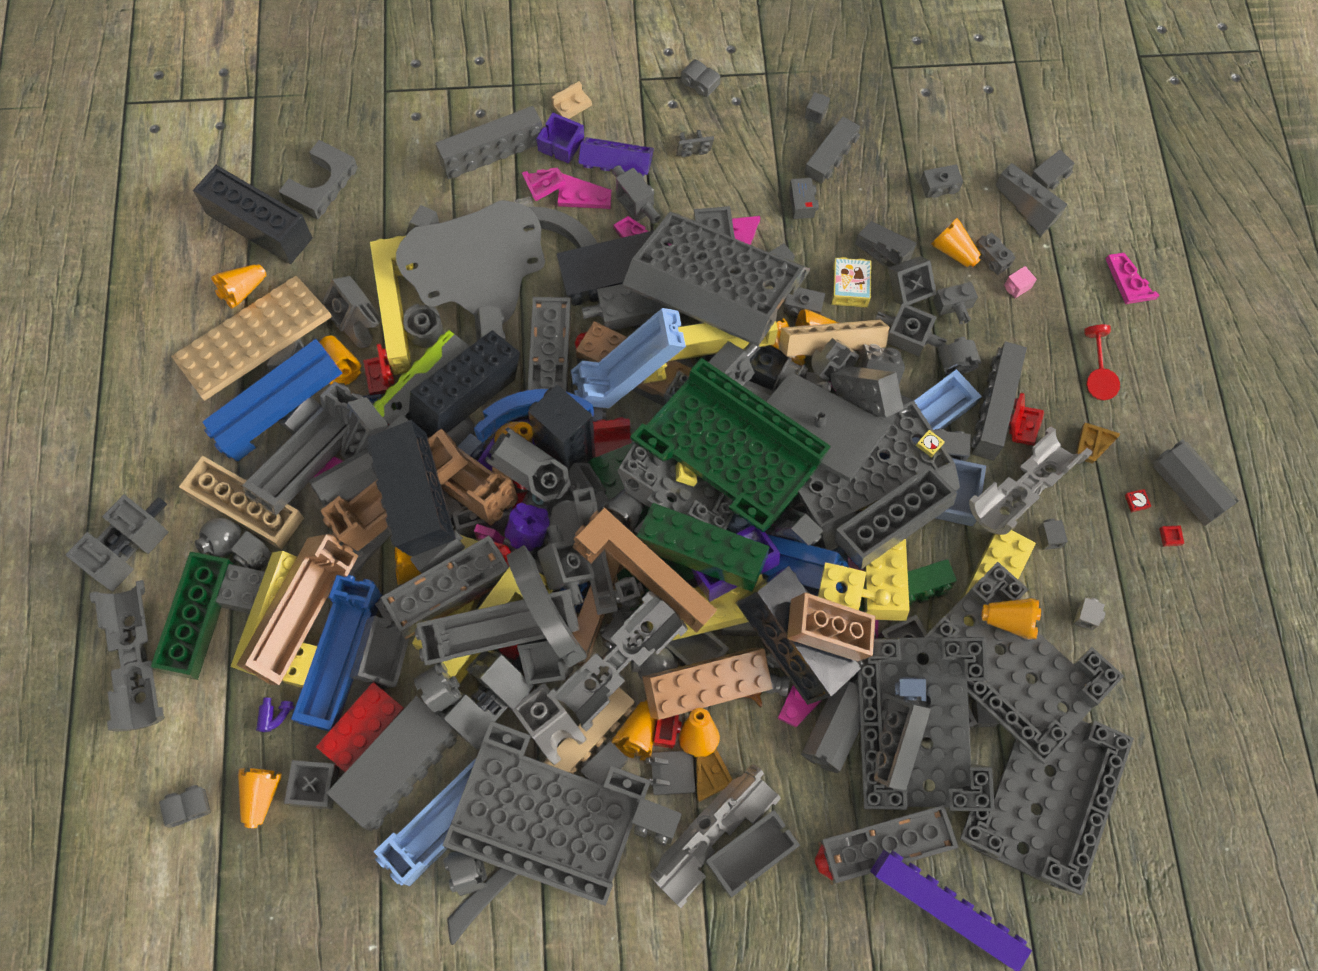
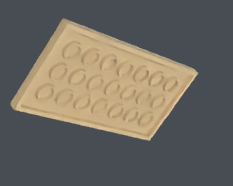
M294 276L267 295L256 300L253 304L242 309L236 315L225 320L219 326L211 329L202 337L194 340L185 348L177 351L171 357L205 401L332 316L297 276Z

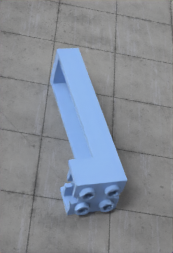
M661 308L599 363L581 361L571 370L573 384L578 387V390L574 391L575 395L593 404V407L610 408L683 350L686 345L683 332L678 331V327L681 326L679 311Z
M956 369L914 401L932 429L935 430L946 428L974 407L982 396ZM917 437L912 438L915 444L920 441ZM879 453L881 459H889L886 453Z
M476 759L398 834L392 833L374 851L378 856L375 860L381 867L392 871L390 877L397 884L411 886L448 849L442 845Z

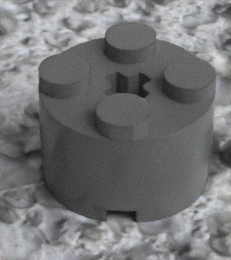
M415 304L404 313L403 325L408 339L413 344L427 348L436 343L443 334V325L435 307L426 304Z
M959 337L954 340V343L942 345L938 348L939 357L946 376L956 369L961 375L969 373L979 367L978 363L981 364L975 342L973 340H966L965 337Z
M443 662L435 664L414 678L417 690L422 689L423 695L421 698L433 712L437 711V713L462 697L458 690V687H460L458 680L455 676L450 677Z
M458 851L449 853L448 857L444 858L445 868L450 872L451 876L449 886L452 892L457 891L460 896L487 887V884L483 883L484 880H487V874L482 860Z

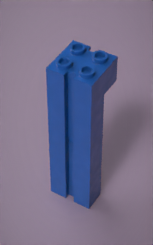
M315 339L202 421L206 427L204 431L211 439L214 438L216 441L214 445L220 453L223 452L229 459L232 457L239 461L256 449L255 445L250 442L340 376L342 371L324 347Z
M767 534L780 552L778 566L762 574L764 579L789 566L803 587L812 595L818 596L825 562L849 568V565L838 552ZM841 582L836 584V590L839 593L843 592Z
M351 575L347 577L336 576L329 595V599L333 604L291 718L295 723L329 732L340 720L354 680L350 678L366 620L376 616L378 608L375 603L383 596L373 581L363 579V581L358 582Z

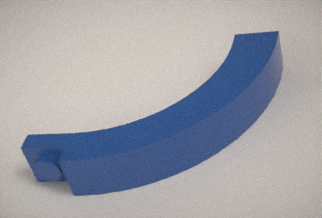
M548 389L518 392L490 405L483 411L485 419L479 421L476 427H474L477 439L483 443L502 425L529 415L530 406L536 401L539 402ZM568 393L590 412L592 417L594 416L593 404L577 395Z

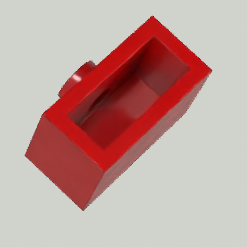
M679 715L660 720L657 719L653 746L674 748L676 734H680L682 721H678Z

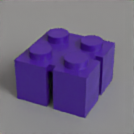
M552 112L545 124L546 127H543L537 137L538 151L551 157L554 154L556 159L569 164L584 139V125Z

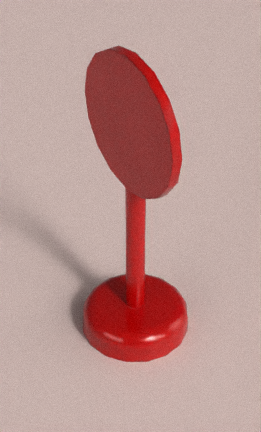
M1106 324L1093 325L1084 329L1086 337L1096 338L1099 369L1090 373L1087 378V389L1094 398L1103 401L1112 399L1120 390L1118 376L1103 366L1101 337L1107 336L1111 332V326Z

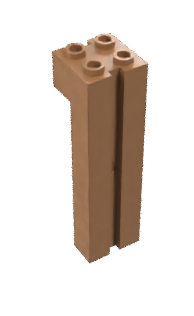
M440 429L428 439L440 484L442 485L469 462L444 430ZM376 481L350 502L338 496L321 510L325 517L323 518L324 523L329 528L332 527L334 531L332 535L337 538V541L339 543L342 541L344 545L352 547L356 551L362 549L388 527L386 523L387 513L382 507L381 499L383 498L377 488Z
M458 448L469 463L444 482L441 487L489 525H492L501 519L505 508L508 510L513 507L518 500L513 481L495 467H492L493 472H491Z
M604 508L601 512L597 510L590 517V522L587 526L582 525L575 533L573 548L590 564L606 550L645 587L667 602L696 633L717 611L716 608L607 509Z
M330 534L309 537L239 659L237 666L249 673L255 674L259 679L270 685H280L327 599L336 576L347 577L358 558V555L353 552L351 547L347 545L340 546L337 538Z
M605 550L612 586L615 591V583L618 582L617 574L623 569V566ZM591 585L577 619L580 630L572 633L587 655V658L576 664L579 666H583L589 660L606 613L597 615Z

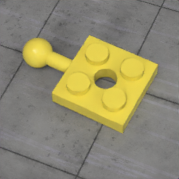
M825 562L818 597L859 610L861 597L874 599L876 604L880 606L887 605L891 599L890 593L885 589H879L876 592L863 589L866 576L865 571ZM837 583H844L847 591L839 593L836 590Z

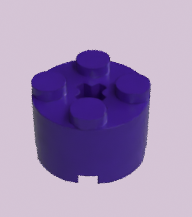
M524 503L517 504L511 511L505 529L506 539L508 538L511 541V545L516 549L525 545L528 551H532L533 548L538 546L541 547L549 527L547 511Z

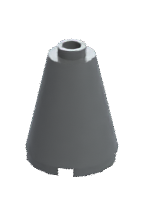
M624 488L606 502L599 512L604 508L607 509L633 533L645 504L628 494Z

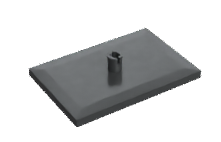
M792 372L766 401L829 444L831 448L819 466L848 482L853 479L891 427V424Z

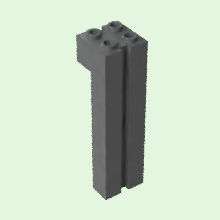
M337 382L331 384L320 395L321 408L242 485L245 496L257 504H262L266 510L276 516L309 483V480L341 450L343 434L347 433L348 427L345 424V419L349 417L350 412L347 404L350 401L362 399L363 397L359 394H350V390L345 385H340Z
M571 589L550 593L549 595L569 630L571 632L580 630ZM524 599L416 623L417 628H415L416 639L421 640L423 647L419 649L420 659L425 662V666L546 638Z

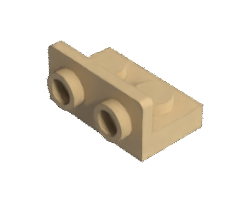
M580 81L571 84L568 88L556 93L552 97V108L558 115L568 119L592 106V101L582 90Z

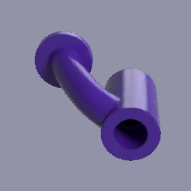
M263 698V703L259 706L256 731L271 732L272 729L277 728L284 721L290 710L295 709L294 703L282 701L279 706L281 712L273 719L274 706H271L272 698Z

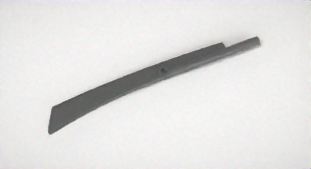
M500 868L485 882L487 884L486 888L475 891L449 916L447 920L451 945L456 943L473 920L518 875L517 873Z

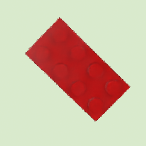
M373 682L320 741L316 748L346 772L404 710V707Z

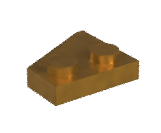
M1084 423L1075 454H1081L1086 448L1090 449L1093 452L1085 461L1093 464L1120 436V433Z
M717 749L707 757H696L697 801L699 803L724 790L733 779Z

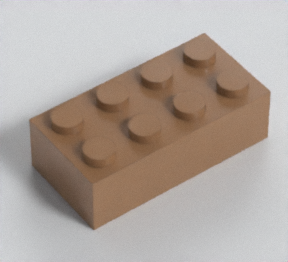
M806 592L791 599L787 639L855 661L873 656L874 615Z

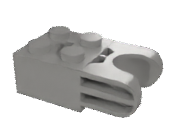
M543 683L521 700L513 709V712L550 762L556 765L561 760L557 753V746L562 739L572 738L580 745L587 738L558 700H551L547 696L550 690Z

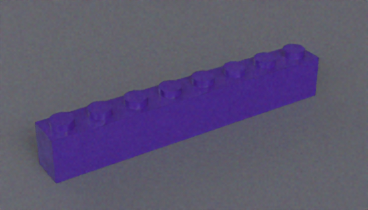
M886 850L882 851L870 870L875 877L1014 971L1021 970L1032 952L1026 946L1027 941L1017 934L1014 937L1008 934L1010 929L1000 922L997 925L992 923V917L982 910L979 913L974 911L972 903L964 898L962 901L955 898L957 893L947 886L944 889L939 887V881L929 874L926 877L921 875L920 868L911 862L909 865L902 862L903 857L892 850L891 853Z

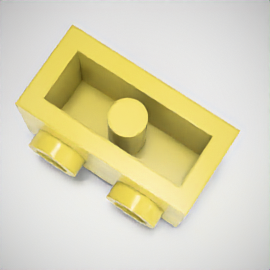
M302 643L282 680L285 684L303 688L317 646Z

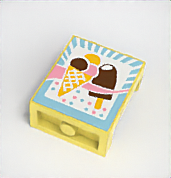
M845 257L835 258L833 264L834 286L832 305L868 307L871 298V260L848 259Z

